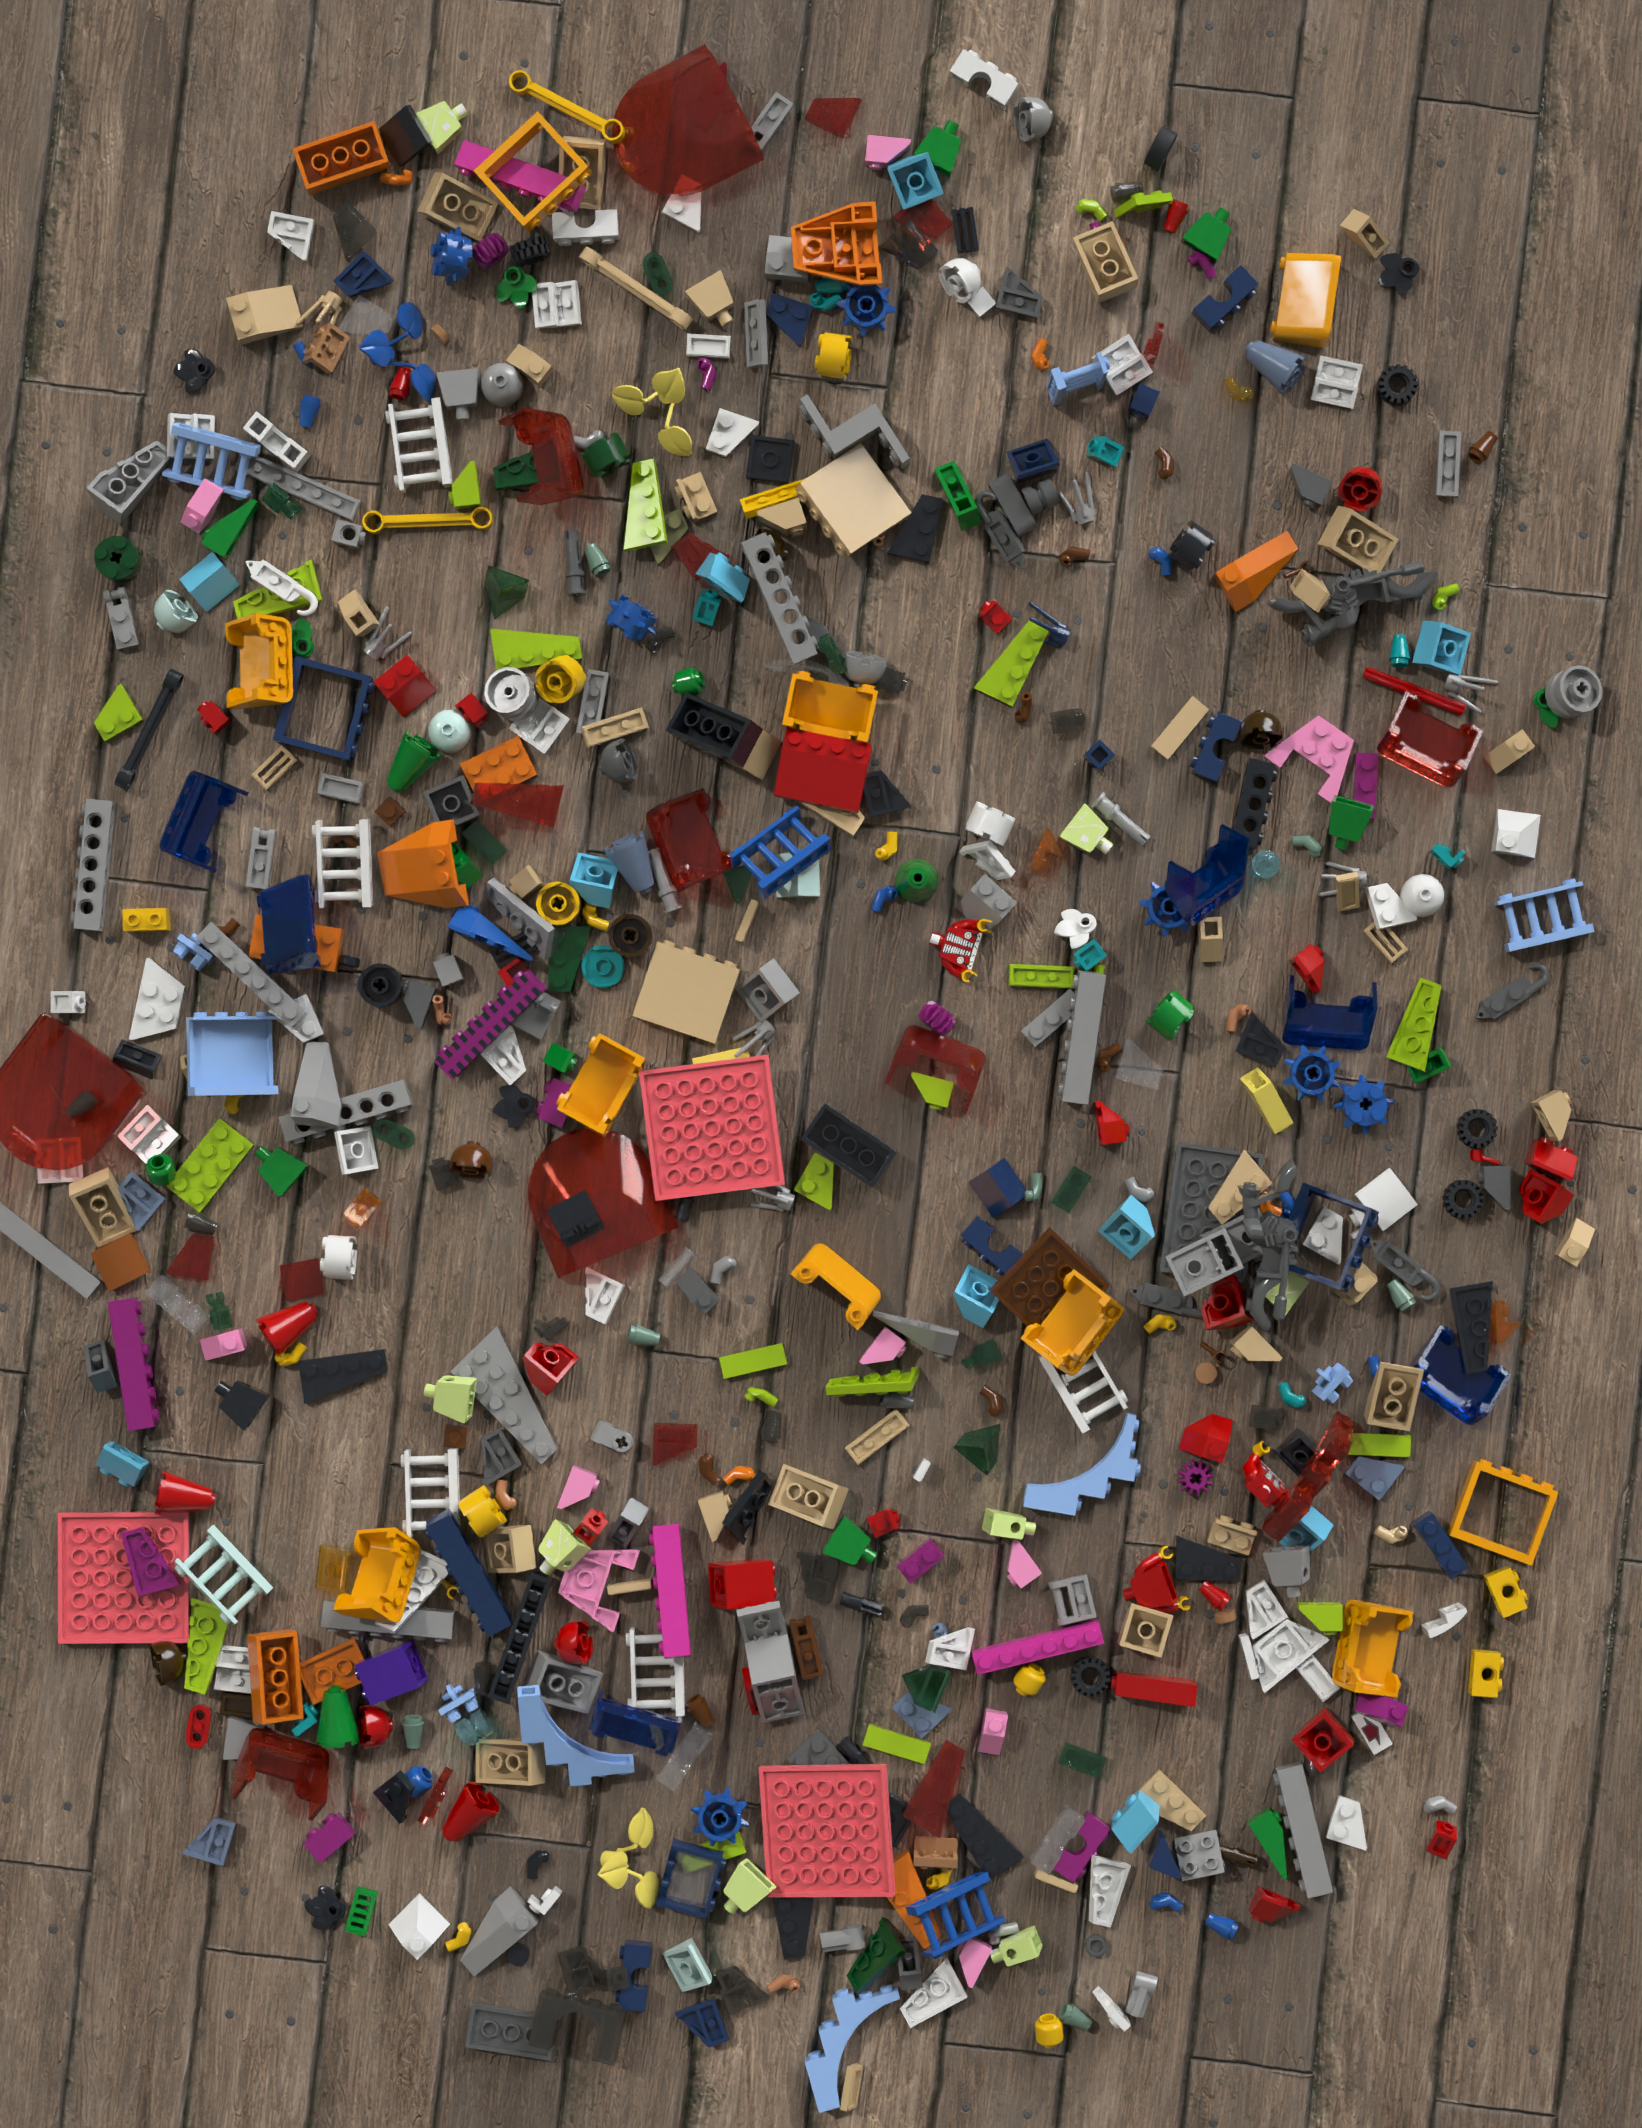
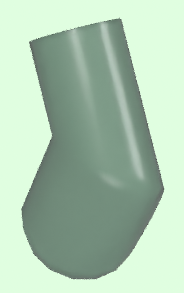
M1312 836L1291 837L1292 847L1305 846L1312 857H1318L1321 854L1322 846Z
M1031 1173V1190H1026L1024 1193L1025 1201H1032L1034 1203L1038 1201L1042 1191V1173Z

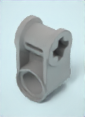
M602 1419L598 1420L590 1437L594 1442L618 1452H626L633 1446V1437L628 1432ZM626 1437L625 1441L628 1443V1446L620 1447V1442L617 1440Z

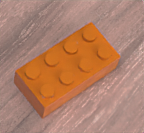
M375 121L292 148L309 196L391 168Z
M256 914L249 957L338 973L339 955H341L345 930Z
M285 1629L247 1635L253 1722L263 1725L304 1719L297 1631Z

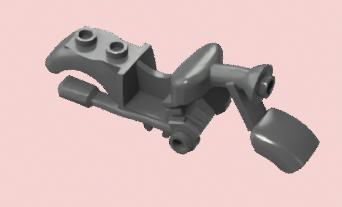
M1418 561L1403 564L1397 569L1377 573V570L1368 572L1366 568H1363V576L1360 569H1355V571L1350 572V577L1348 576V571H1344L1343 577H1327L1324 580V584L1330 593V600L1321 609L1331 614L1332 617L1323 622L1301 600L1271 598L1267 605L1283 613L1303 612L1313 625L1304 624V630L1301 631L1303 642L1307 643L1310 648L1318 639L1326 637L1337 630L1349 629L1354 626L1358 618L1359 606L1367 600H1377V603L1389 602V605L1401 604L1402 599L1410 598V601L1423 599V595L1427 594L1426 592L1434 584L1438 573L1433 571L1424 572V563ZM1418 574L1412 583L1404 587L1389 578L1396 575L1405 577Z
M1292 1159L1288 1160L1280 1168L1275 1179V1190L1257 1196L1262 1189L1258 1188L1256 1183L1244 1182L1243 1185L1237 1186L1242 1195L1244 1230L1249 1239L1261 1247L1263 1254L1260 1265L1254 1267L1253 1277H1249L1248 1289L1251 1290L1250 1298H1246L1245 1311H1249L1255 1322L1265 1332L1270 1329L1271 1322L1263 1308L1264 1298L1268 1291L1279 1283V1293L1275 1296L1273 1317L1278 1321L1285 1318L1287 1306L1285 1294L1289 1265L1297 1263V1260L1293 1259L1294 1255L1289 1253L1299 1251L1294 1242L1297 1240L1299 1232L1291 1220L1283 1219L1269 1210L1259 1218L1258 1205L1280 1197L1281 1193L1289 1190L1291 1181L1298 1172Z

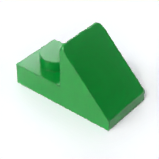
M1442 1047L1428 1053L1425 1072L1405 1065L1415 1084L1452 1067Z

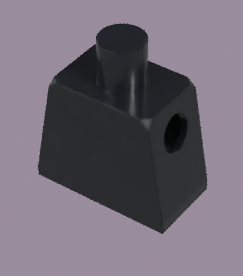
M237 1380L232 1387L220 1381L214 1392L224 1398L219 1408L244 1431L248 1429L270 1396V1394L240 1380Z

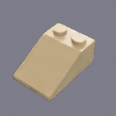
M563 136L565 142L593 173L585 180L587 182L584 184L586 190L579 208L601 210L607 140ZM560 147L559 174L568 177L579 166Z
M435 172L417 212L452 230L461 227V234L479 242L482 240L499 202L444 173Z
M1113 221L1073 237L1082 267L1097 304L1137 288L1138 276Z
M292 285L251 291L226 298L236 335L241 345L304 327L303 322L299 325L296 324L301 315Z
M1337 506L1318 545L1360 569L1366 568L1368 572L1377 570V573H1379L1385 566L1398 538L1354 510Z
M109 1167L69 1184V1197L98 1248L137 1231L133 1219L125 1206L126 1203L118 1190V1183Z
M1380 1362L1365 1407L1364 1417L1366 1423L1410 1431L1424 1370Z
M783 1464L768 1505L834 1530L849 1489Z
M477 1738L476 1783L528 1786L545 1783L544 1742L529 1745L522 1744V1738Z

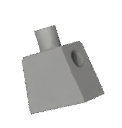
M478 368L437 372V378L447 410L456 409L457 421L469 420L468 408L478 407L480 380Z
M1309 1545L1271 1547L1265 1551L1263 1557L1273 1585L1286 1586L1287 1597L1300 1596L1299 1585L1304 1584L1310 1578Z
M230 1716L228 1718L223 1759H257L261 1756L262 1749L274 1750L276 1737L264 1736V1724H258L242 1717Z

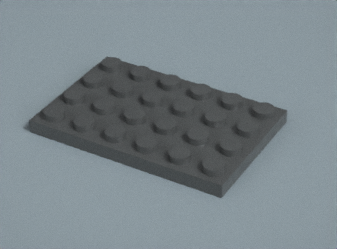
M1177 1142L1159 1271L1172 1273L1164 1256L1200 1240V1235L1221 1225L1208 1209V1206L1229 1175L1242 1151ZM1247 1152L1262 1170L1264 1154ZM1243 1208L1225 1223L1243 1215ZM1244 1232L1242 1240L1245 1243L1252 1242L1246 1232ZM1195 1260L1191 1261L1188 1265L1189 1271L1197 1273L1200 1270V1263ZM1249 1261L1242 1264L1243 1269L1224 1278L1235 1275L1240 1283L1246 1284Z

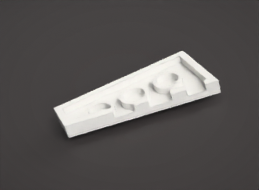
M421 1550L401 1620L394 1623L375 1621V1625L395 1634L449 1575L445 1567L447 1563Z

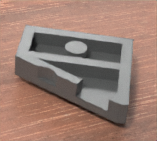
M1006 267L996 309L1038 319L1043 296L1036 290H1033L1026 281L1020 279L1009 267Z
M501 1427L481 1438L485 1486L522 1465Z

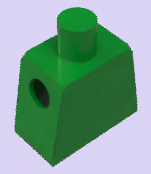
M947 120L943 130L934 126L919 145L914 155L928 152L934 169L951 177L961 145V139L955 136L959 125L951 120Z
M1219 208L1214 216L1205 212L1184 234L1181 243L1193 251L1207 256L1213 264H1216L1231 230L1225 224L1230 213L1223 208Z
M1334 795L1331 804L1329 834L1337 837L1336 848L1347 850L1350 841L1359 842L1372 815L1373 805Z
M261 1146L255 1153V1156L263 1162L257 1171L279 1197H283L309 1167L307 1163L280 1147H277L271 1153L266 1147Z
M843 1515L822 1550L824 1554L854 1566L860 1558L871 1564L877 1555V1552L867 1547L871 1538L845 1515Z

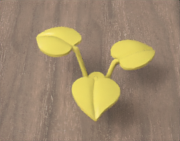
M680 368L655 374L652 378V385L656 392L645 399L643 398L642 391L631 385L618 386L612 390V397L617 405L630 415L642 414L645 410L644 403H648L656 396H659V400L662 403H670L665 429L660 430L658 433L659 442L663 448L674 455H692V440L689 434L681 427L669 426L675 403H680L685 396V385Z
M641 1807L640 1811L632 1818L628 1829L629 1839L634 1844L625 1848H617V1851H604L600 1858L602 1868L597 1875L614 1889H620L624 1886L628 1874L639 1878L640 1881L635 1887L636 1898L644 1908L651 1909L659 1894V1878L652 1871L646 1872L643 1877L641 1874L627 1869L628 1858L625 1853L626 1851L636 1849L638 1846L646 1848L652 1840L653 1822L648 1811Z

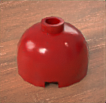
M1368 467L1352 468L1341 479L1338 486L1339 497L1341 496L1347 508L1354 511H1367L1368 508L1375 507L1381 498V478L1374 470Z
M581 1620L567 1623L561 1627L557 1638L554 1640L555 1650L558 1651L559 1656L567 1663L583 1665L588 1663L586 1660H591L593 1638L592 1636L588 1638L587 1630L591 1629L586 1621Z
M360 1706L358 1714L362 1713L361 1720H357V1728L360 1734L359 1744H364L361 1747L362 1749L380 1747L387 1741L389 1732H393V1720L389 1719L386 1711L379 1706Z

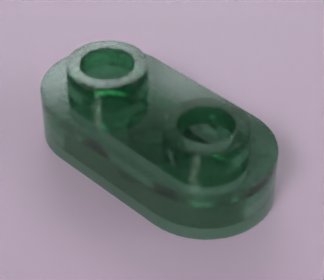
M654 252L647 254L643 259V268L652 290L660 296L669 294L673 288V282L663 257ZM656 262L658 266L651 268L650 263ZM665 282L666 286L665 288H659L658 284Z
M827 633L820 636L818 647L822 654H826L830 670L838 675L847 672L844 667V658L831 634Z
M379 1119L373 1125V1134L376 1138L397 1148L408 1149L415 1142V1135L411 1129L389 1119ZM383 1125H386L388 1127V1132L386 1134L381 1132V1127ZM403 1134L408 1136V1141L405 1143L400 1139Z

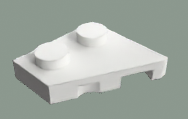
M720 408L706 446V451L727 457L738 444H741L758 427L759 421Z
M991 840L963 846L959 851L963 856L969 854L977 860L975 865L988 872L996 880L1011 878L1016 872Z
M586 1267V1315L607 1325L625 1285Z
M967 1627L930 1640L925 1662L967 1670L975 1629Z
M1098 1985L1092 1991L1108 2013L1107 2016L1110 2023L1116 2029L1120 2027L1125 2032L1131 2026L1128 2016Z

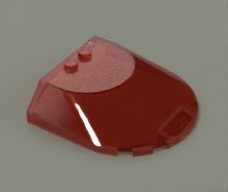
M705 44L637 81L623 96L615 112L614 119L619 120L625 129L624 139L617 144H613L618 161L634 182L641 184L656 194L665 196L666 194L692 195L708 189L764 160L763 153L748 120L713 54ZM619 125L612 126V138L620 134L621 129Z
M41 1013L0 1068V1140L16 1158L33 1167L50 1170L73 1168L88 1162L107 1146L147 1092L136 1078L70 1026L47 1013Z
M588 1128L566 1133L546 1147L532 1169L528 1184L529 1207L558 1278L678 1228L668 1201H655L649 1158L637 1144L618 1132L609 1130L605 1137ZM586 1190L605 1229L566 1249L547 1209Z

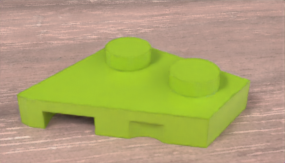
M119 684L94 721V724L103 740L107 742L140 723L143 719L124 686Z
M814 1153L794 1191L831 1210L834 1163Z

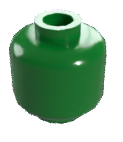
M689 667L676 672L671 685L675 694L679 693L681 697H684L686 692L691 695L701 693L703 686H705V680L700 670Z
M156 1154L149 1158L145 1167L152 1184L165 1186L175 1179L176 1169L173 1160L168 1155Z

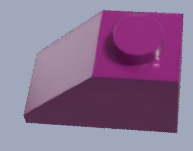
M1359 1693L1353 1711L1393 1728L1402 1727L1409 1706L1386 1696Z

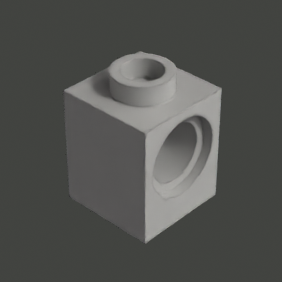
M337 519L331 540L334 544L359 550L360 545L365 543L366 533L361 525ZM349 530L355 531V537L352 540L345 539V533Z
M449 952L436 957L437 961L433 962L442 987H447L464 980L454 954L449 955Z

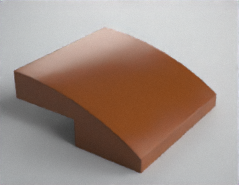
M132 1232L90 1253L109 1292L151 1271Z

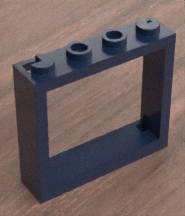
M295 656L292 666L293 697L291 701L282 704L273 740L281 744L351 762L352 757L355 758L358 751V745H356L357 737H361L364 724H361L363 715L367 716L369 711L368 696L374 692L375 683L372 682L373 678L365 674ZM305 666L362 681L344 752L286 737Z
M1303 1183L1289 1217V1220L1293 1222L1299 1232L1297 1240L1294 1241L1295 1244H1297L1315 1195L1365 1213L1339 1282L1294 1265H1289V1271L1348 1293V1290L1354 1284L1355 1272L1362 1264L1364 1249L1370 1243L1371 1231L1378 1223L1379 1211Z

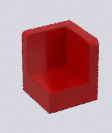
M518 957L497 973L509 988L514 983L512 978L520 971L524 973L528 968L521 958Z

